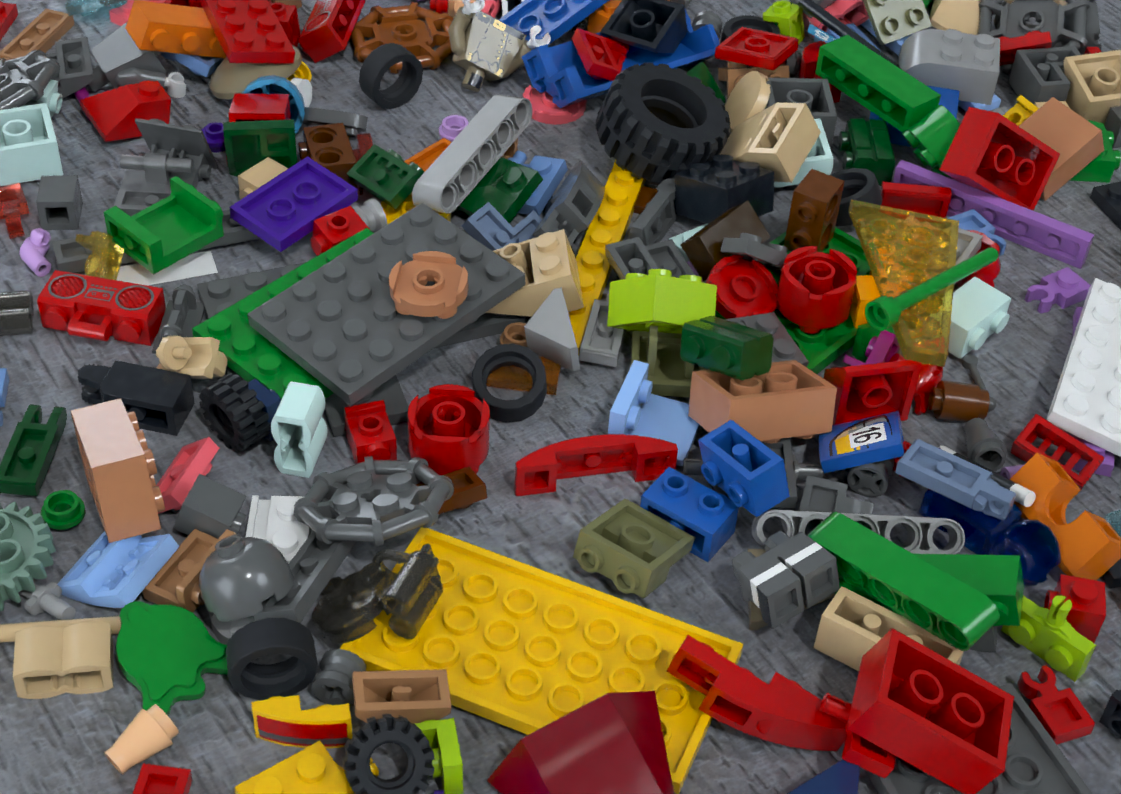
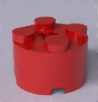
M818 246L801 247L790 252L782 266L776 307L788 320L798 324L799 329L805 333L814 334L819 332L820 329L837 326L849 317L857 282V269L849 257L834 249H830L828 254L817 252Z
M454 384L429 388V394L420 399L418 394L411 401L408 408V448L411 458L419 457L426 459L429 467L439 475L470 467L477 473L479 466L485 461L489 452L490 410L487 402L483 399L482 403L475 397V391L470 388Z

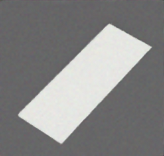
M211 250L192 253L156 274H152L139 263L113 268L117 281L147 286L218 273Z

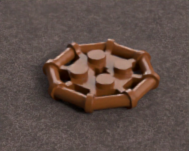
M411 2L410 5L386 8H382L379 5L371 8L370 13L356 22L350 39L355 48L354 56L360 62H364L369 54L379 46L395 43L402 45L415 55L421 62L422 68L437 69L440 67V63L452 53L448 28L454 18L448 13L439 14L420 7L416 2ZM364 37L373 38V39H370V40L365 41ZM435 45H439L440 47L435 51L432 49ZM402 62L389 68L390 73L398 74V71L402 70Z

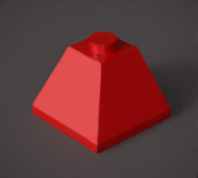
M146 80L81 99L80 106L103 140L108 142L141 137L142 134L135 123L136 118L144 120L159 119L169 124L171 98L158 81Z
M920 359L825 369L823 379L837 387L833 425L899 411L901 421H906L922 367Z

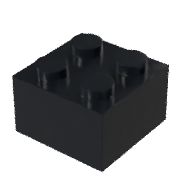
M716 155L711 161L692 164L689 166V169L675 174V214L709 224L728 209L747 200L758 217L773 211L774 171L761 168L759 163L739 162L733 160L731 155Z

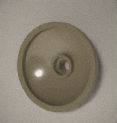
M292 45L295 50L294 64L229 63L227 57H225L212 74L209 83L211 92L220 99H233L235 93H242L250 82L261 76L276 75L288 78L300 66L302 62L301 53L297 47Z

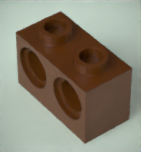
M335 123L303 128L304 141L298 142L300 160L308 156L358 189V185L353 183L347 175V172L357 162L344 124Z
M814 169L808 172L793 191L784 247L791 251L805 246H818L817 252H822L834 236L844 180Z

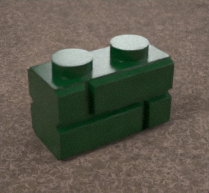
M850 118L847 121L845 131H841L839 134V151H844L843 170L852 168L867 169L875 174L879 186L882 185V182H891L895 167V157L886 122L878 119H869L866 122L865 119Z
M708 316L700 320L684 323L681 335L680 357L682 361L698 364L700 367L742 381L752 378L754 375L758 376L770 371L774 337L770 333L715 316Z

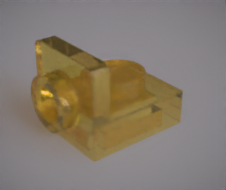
M91 231L90 236L76 235L75 242L88 250H92V254L85 263L86 275L111 280L117 279L124 249L112 242L113 236L98 231Z

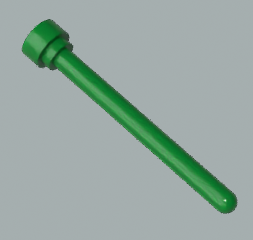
M992 247L987 248L895 298L887 296L876 298L865 307L867 322L877 331L886 330L898 322L902 311L996 261L999 256L998 251Z

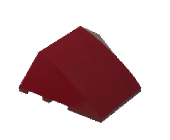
M655 691L606 693L521 738L487 779L488 784L501 794H675Z

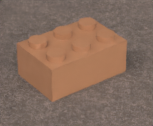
M796 360L772 362L768 373L758 376L754 375V377L742 381L712 370L692 371L688 416L708 432H712L729 420H733L756 439L764 443H778L781 439L790 437L811 439L815 437V434L832 432L837 387Z
M121 398L71 410L87 483L109 543L161 529L158 512L165 511V505L159 486H156L154 474H157V468L151 448L148 449L144 432L139 428L135 412L127 413Z

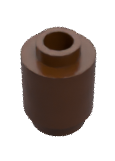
M941 380L937 387H932L929 392L928 408L933 410L936 419L968 422L974 418L985 419L989 410L988 390L980 389V386L976 384Z

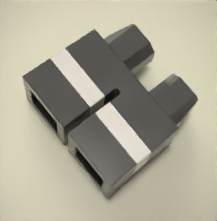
M779 531L768 537L764 544L766 552L762 555L755 557L751 552L743 551L732 558L734 576L741 585L743 600L745 602L752 601L761 610L762 620L771 629L778 627L805 611L804 605L810 608L840 589L836 557L803 532L789 537L782 531Z

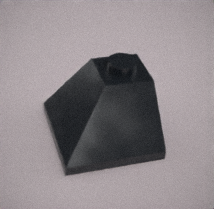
M622 0L600 34L614 41L654 53H674L688 32L685 7L682 4L668 0Z

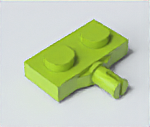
M1023 595L1020 626L1003 625L1001 631L1010 636L1016 643L1023 645L1046 661L1053 669L1060 671L1076 682L1085 672L1096 644L1079 634L1067 622V615L1072 608L1071 600L1068 599L1064 603L1065 596H1055L1049 610L1038 606Z

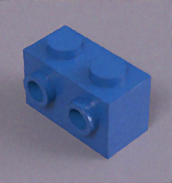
M729 420L698 440L703 461L701 471L704 478L710 485H717L725 491L736 506H743L757 518L790 496L784 459L733 420Z
M668 467L641 495L640 507L694 536L695 540L690 553L706 562L713 558L735 532L739 507L727 496L715 492L695 481L690 476L684 475L671 467Z

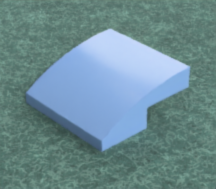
M104 531L57 585L62 589L61 595L72 600L100 607L123 608L138 597L180 546L170 534L150 537L137 535L109 543Z

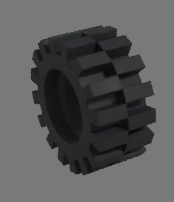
M230 373L201 390L199 398L202 401L199 403L200 407L206 411L203 415L206 420L210 421L209 427L212 431L215 430L218 433L217 438L221 442L225 441V446L228 449L241 453L268 436L271 424L267 422L269 419L268 413L262 410L265 407L263 402L258 401L255 397L257 395L255 390H249V383L245 380L241 381L239 375Z
M382 714L383 718L376 719L373 716L366 719L368 723L362 728L358 725L353 730L355 735L352 739L348 738L345 744L346 754L343 755V765L347 780L355 794H417L420 789L424 792L429 786L427 782L428 776L433 777L435 768L432 765V760L435 758L433 750L429 745L430 742L418 726L409 722L405 717L399 716V718H394L391 714ZM386 743H394L401 746L407 755L405 769L400 775L392 779L378 778L370 769L372 753L376 748Z

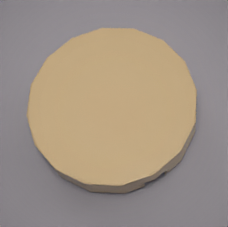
M751 71L745 74L731 91L725 104V111H728L731 132L736 125L765 110L770 96V85L766 83L769 79L764 74L758 71Z

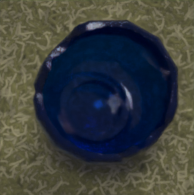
M1037 519L1023 520L1007 526L998 534L992 547V555H1020L1024 587L1036 586L1038 583L1047 581L1048 573L1059 565L1061 560L1057 538L1050 527Z

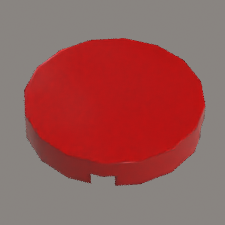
M733 255L721 259L712 268L706 283L717 285L715 310L724 318L732 319L772 313L776 309L778 285L772 273L757 261L750 262L742 259L744 256Z

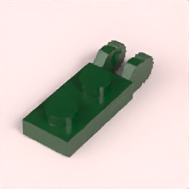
M29 405L22 422H18L0 463V493L38 496L64 432L67 420L65 407L55 406L47 424H41V406Z

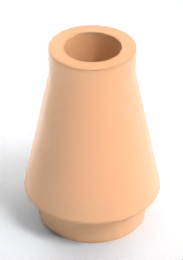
M154 704L147 711L142 708L104 754L111 764L123 775L133 766L173 745L171 739L179 731L168 715L158 705Z

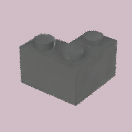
M1075 46L1017 50L1008 82L1018 97L1022 95L1033 104L1035 102H1047L1052 97L1058 101H1066L1071 82L1064 74L1063 61L1065 57L1081 55V53Z

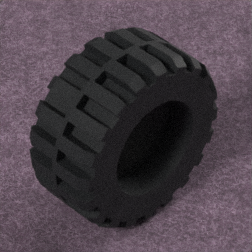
M643 63L640 66L638 64L630 66L615 77L598 112L596 129L601 145H605V152L610 158L614 157L616 159V164L623 170L626 168L632 172V176L639 180L644 178L649 180L648 183L658 186L663 180L675 178L676 173L689 169L690 165L706 163L713 160L714 156L720 155L730 136V118L728 111H725V104L721 98L717 99L715 91L709 86H704L702 80L696 76L691 77L685 74L686 71L677 68L675 70L669 68V65L662 63L657 66L653 65V63Z

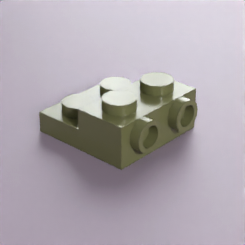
M625 498L580 529L573 558L578 560L579 565L585 571L600 573L611 579L616 588L622 593H633L644 599L666 581L670 567L691 551L695 537Z

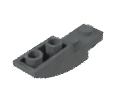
M581 161L575 164L551 199L552 206L532 234L535 238L544 233L564 229L571 246L578 234L588 228L603 200L605 187Z

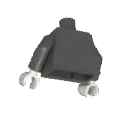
M127 22L92 49L91 52L99 66L93 69L94 80L89 83L94 92L111 82L114 88L149 80L158 81L162 87L168 86L167 93L171 97L182 98L186 95V84L182 74L172 72L168 77H165L167 72L157 58L160 52L140 50L125 29Z

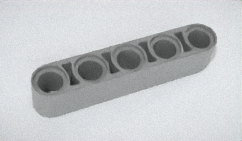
M505 95L493 96L417 180L412 191V199L415 206L424 203L435 212L448 214L455 211L531 122L533 111L530 100Z
M768 510L757 518L755 517L752 521V536L758 544L765 547L764 544L767 538L763 534L762 527L766 519L770 517L777 518L782 524V532L789 537H793L800 532L805 534L806 525L812 519L822 522L831 512ZM841 513L854 521L860 522L864 527L891 541L890 532L893 526L898 523L903 525L907 530L908 537L905 544L901 547L913 554H957L964 546V530L959 523L952 519ZM940 525L946 528L949 533V542L942 549L935 546L932 538L933 532Z

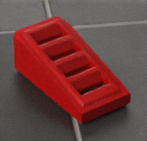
M1038 414L1034 415L1015 439L1010 452L1026 463L1037 452L1057 462L1066 451L1073 454L1065 465L1059 464L1081 490L1105 459V457ZM1037 437L1044 440L1038 448L1032 445ZM1053 444L1058 448L1050 457L1045 452ZM1080 458L1087 461L1079 474L1072 471V468Z

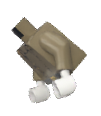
M462 0L464 7L458 9L448 28L451 50L454 53L453 62L467 70L462 86L475 92L480 91L484 79L494 81L511 75L524 65L523 55L535 49V47L545 44L549 45L551 40L549 33L545 34L540 40L535 39L536 35L541 31V27L538 25L531 28L529 34L531 39L529 41L525 40V34L482 12L481 10L485 5L484 0H476L474 3H469L470 0Z

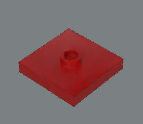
M741 27L715 48V58L774 71L798 50L799 39Z

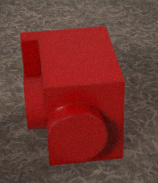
M384 400L344 407L346 438L355 463L358 464L365 461L364 457L373 456V460H397L396 436L386 413Z

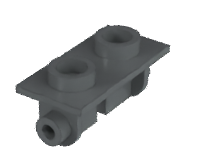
M183 284L174 289L172 294L173 300L168 301L152 349L153 354H156L162 337H193L192 328L202 322L205 308L203 302H196V296L191 286Z

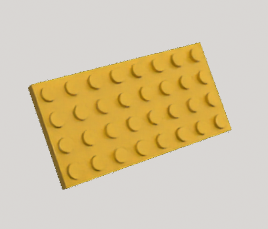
M421 527L340 649L358 655L366 664V671L446 669L451 705L526 735L537 731L606 693L655 691L674 793L679 794L713 717L698 709L705 695L671 675L666 670L687 635L711 646L715 652L736 665L742 655L744 644L435 530Z

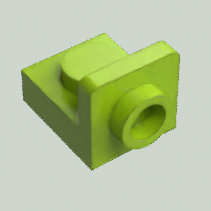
M786 0L777 1L762 14L763 21L778 23L777 27L781 35L799 39L798 45L805 39L803 9L798 4H791Z
M454 718L426 720L421 723H415L430 742L429 745L434 753L435 759L432 760V765L435 769L432 778L441 777L444 794H464L463 763Z

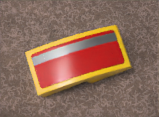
M299 695L288 697L274 696L266 700L251 702L255 736L262 740L298 748H307L321 741L325 748L345 747L348 738H353L349 703L340 705L326 704L314 709L301 710Z

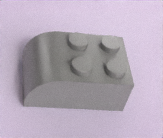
M954 29L921 30L909 36L902 44L898 58V68L925 85L959 90L960 101L991 105L999 76L1000 38H994L988 34L973 35L961 33Z

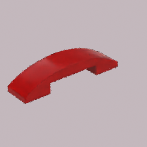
M624 434L585 436L554 443L538 449L515 462V496L556 492L557 479L632 471L635 482L657 480L668 467L676 469L678 448L675 443L665 440Z

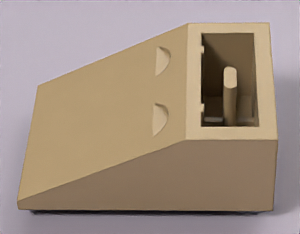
M777 102L736 125L720 155H731L733 160L739 162L759 163L761 168L774 171V182L792 183L821 132L806 103Z
M564 229L544 233L539 237L520 243H511L503 248L493 250L497 255L525 273L526 285L486 313L532 317L551 292L561 287L568 312L584 308L577 261Z

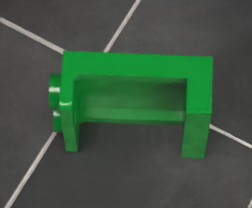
M177 176L169 179L170 196L132 216H129L117 206L104 211L108 240L152 274L158 273L224 236L223 211L219 204L214 200H210L197 191L193 185L187 184Z

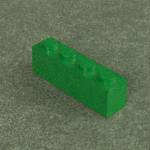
M845 35L820 46L815 74L823 79H828L831 85L904 133L927 113L939 106L941 97L939 93L851 36Z
M914 554L988 596L1000 613V619L993 626H1020L1024 592L1020 555ZM839 579L840 588L841 586H843L889 609L888 607L884 606L883 604L877 602L876 600L872 599L871 597L867 596L866 594L862 593L861 591L857 590L856 588Z

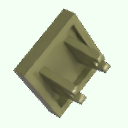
M650 325L649 332L632 331L631 365L634 360L649 364L647 380L653 381L651 394L690 398L692 371L708 369L700 367L698 364L682 361L680 357L682 334L658 332V326Z

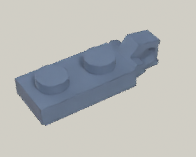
M920 439L913 442L897 463L896 474L976 511H983L986 515L1005 520L1013 507L1016 493L999 486L997 482L991 479L992 472Z

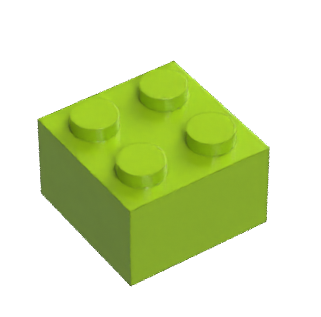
M666 269L648 270V275L628 273L625 279L610 282L607 327L649 332L650 325L658 326V332L682 334V327L685 322L715 316L717 285L702 283V277L696 275H680L679 278L671 277L672 271Z

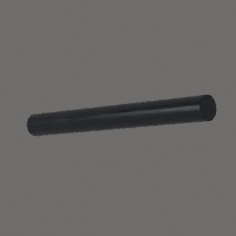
M799 0V7L838 36L849 35L895 66H899V64L813 0Z

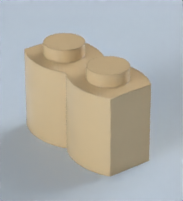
M85 620L64 628L40 624L15 632L13 681L17 697L44 699L55 697L65 692L89 694L104 692L113 688L114 642L109 623Z

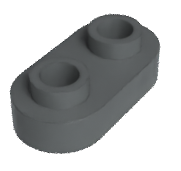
M305 107V115L302 121L304 124H307V127L343 123L347 136L358 137L359 132L366 131L368 117L351 112Z

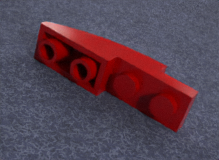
M690 635L686 636L666 670L671 675L705 695L698 708L700 711L746 734L769 742L814 751H838L846 739L844 721L821 712L819 708L821 707L822 700L802 688L800 684L787 679L778 672H775L767 684L748 669L736 665L715 652L711 646L699 642Z

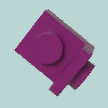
M881 331L879 336H873L867 346L865 356L868 359L866 363L848 355H845L842 362L848 366L889 362L890 358L898 352L903 341L889 331Z

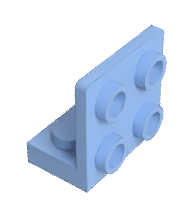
M634 360L610 410L608 434L638 435L675 443L678 448L676 465L683 466L684 458L687 459L700 425L688 416V403L651 394L653 381L647 380L649 364Z

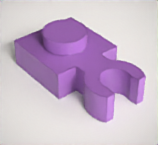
M1069 267L1042 277L1040 285L1030 286L1027 290L1025 301L1028 303L1032 300H1040L1037 310L1039 313L1049 312L1055 303L1062 309H1065L1085 300L1091 285Z

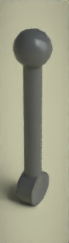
M970 354L965 355L962 366L970 370L975 384L979 385L980 389L986 390L977 369L978 358ZM990 396L988 412L996 408V401Z

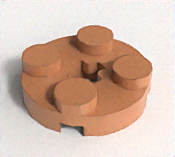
M423 251L413 254V260L405 263L403 266L401 260L392 268L389 275L390 295L395 303V309L402 315L437 316L442 319L453 317L457 313V307L464 302L468 295L469 285L466 268L464 265L463 269L457 265L455 257L438 251ZM428 281L435 282V285L425 286Z

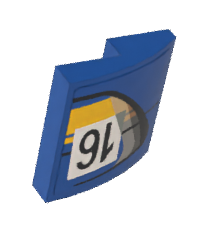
M899 411L832 425V432L819 434V454L823 472L828 473L902 457L905 453Z

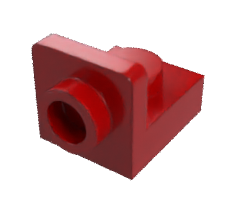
M280 2L271 3L270 5L291 45L297 47L301 32L296 5H284Z

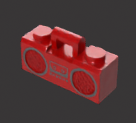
M317 0L298 40L301 49L315 63L344 50L366 0Z
M58 270L53 272L37 299L41 322L44 328L67 331L72 336L108 341L110 336H114L115 340L151 346L155 340L166 310L163 288Z

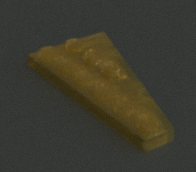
M851 199L848 212L880 296L895 298L956 265L959 221ZM954 284L902 311L898 322L892 327L904 359L918 361L922 364L945 366L949 348Z

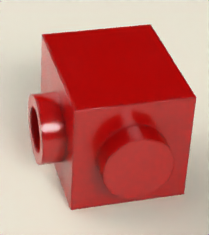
M350 205L313 220V237L310 239L311 247L318 256L363 229L368 228L370 230V228Z
M1061 574L1055 590L1047 591L1044 608L1050 610L1055 596H1065L1064 603L1070 599L1072 608L1067 615V622L1079 634L1095 643L1106 617L1105 582Z

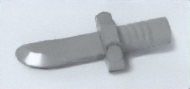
M55 582L40 587L34 583L36 588L34 592L26 590L19 592V594L29 599L25 603V610L32 615L46 611L58 620H69L75 616V608L59 598L62 594V589Z

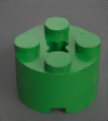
M939 105L908 128L902 135L908 144L915 149L913 154L924 167L929 165L933 168L930 171L953 179L939 169L959 129L960 123L947 108Z

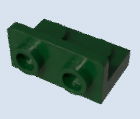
M374 144L347 172V175L353 183L394 209H397L412 193L415 183L423 175L424 171L414 162H411L409 165L406 164L402 157L394 150L389 148L388 151H385Z

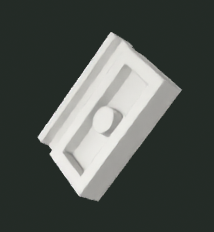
M252 495L245 537H255L269 541L277 547L289 564L311 534V528L306 523L299 522L294 516V505L296 501L303 497L271 496V500H259V495Z

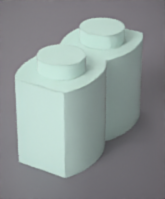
M291 381L272 419L271 432L277 443L274 451V461L278 470L283 474L309 478L326 441L327 425L322 418L325 410V397L319 386Z

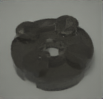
M378 562L370 563L360 571L343 579L341 577L331 578L320 594L322 598L314 608L312 623L324 639L328 636L332 643L342 644L356 640L377 627L373 619L382 610L385 611L387 616L391 613L398 601L399 589Z

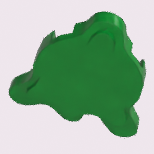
M141 601L131 602L121 609V628L116 644L119 669L126 679L136 686L141 693L143 699L142 708L146 711L156 704L169 716L171 708L176 702L197 700L204 696L206 685L201 677L203 674H228L226 660L227 645L211 637L204 623L193 612L174 605H149Z

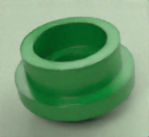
M58 490L48 495L41 509L44 523H47L50 528L56 530H65L78 525L86 513L82 499L69 490Z

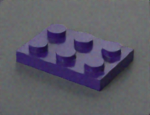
M307 156L230 206V218L282 252L313 231V220L348 207L357 201L358 189Z

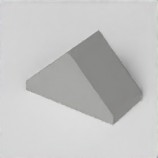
M562 287L557 288L551 292L524 326L527 347L546 359L571 371L580 370L578 347Z

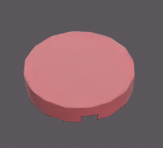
M529 85L523 93V98H527L532 104V119L541 123L551 125L567 124L579 119L586 110L587 100L559 108L553 103V97L546 91L540 93Z

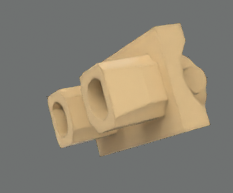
M162 337L159 348L156 350V356L160 361V364L156 367L157 369L191 375V379L223 377L228 360L223 352L218 351L220 340L213 337Z

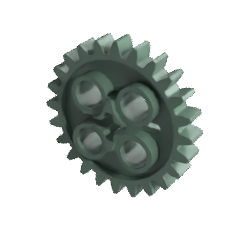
M16 502L10 503L5 509L2 508L0 503V612L4 611V601L7 599L17 603L21 602L19 595L21 590L31 592L36 590L33 579H46L47 574L44 567L54 564L51 554L56 552L48 524L44 523L42 515L40 513L33 515L30 506L19 510Z

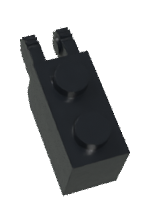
M116 360L112 367L89 364L84 365L78 370V381L81 385H85L82 387L81 393L82 400L85 403L95 405L121 398L127 413L135 412L140 429L177 436L195 404L191 375Z

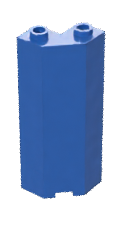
M685 9L688 32L674 53H654L629 45L630 48L625 55L626 59L621 71L636 64L640 66L643 63H653L656 66L662 63L676 70L677 68L683 69L704 62L715 56V48L720 44L719 38L712 24H707L693 31L690 18ZM573 41L548 47V44L536 47L522 56L532 86L540 93L546 91L553 97V103L559 108L606 94L613 82L604 78L597 80L586 73Z

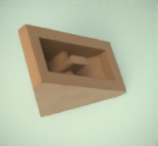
M446 669L358 671L352 674L355 716L365 723H368L366 719L373 716L376 719L383 718L382 714H391L394 718L402 716L407 718L412 724L426 720H440L451 713L452 707Z

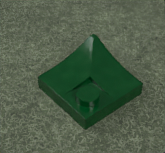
M294 119L223 122L225 149L230 175L238 177V175L267 157L288 169L297 163Z
M501 157L457 208L471 216L489 202L510 223L543 181V178L538 171Z

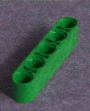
M832 512L807 535L836 557L839 579L961 651L969 650L1000 619L998 608L988 596L841 513Z

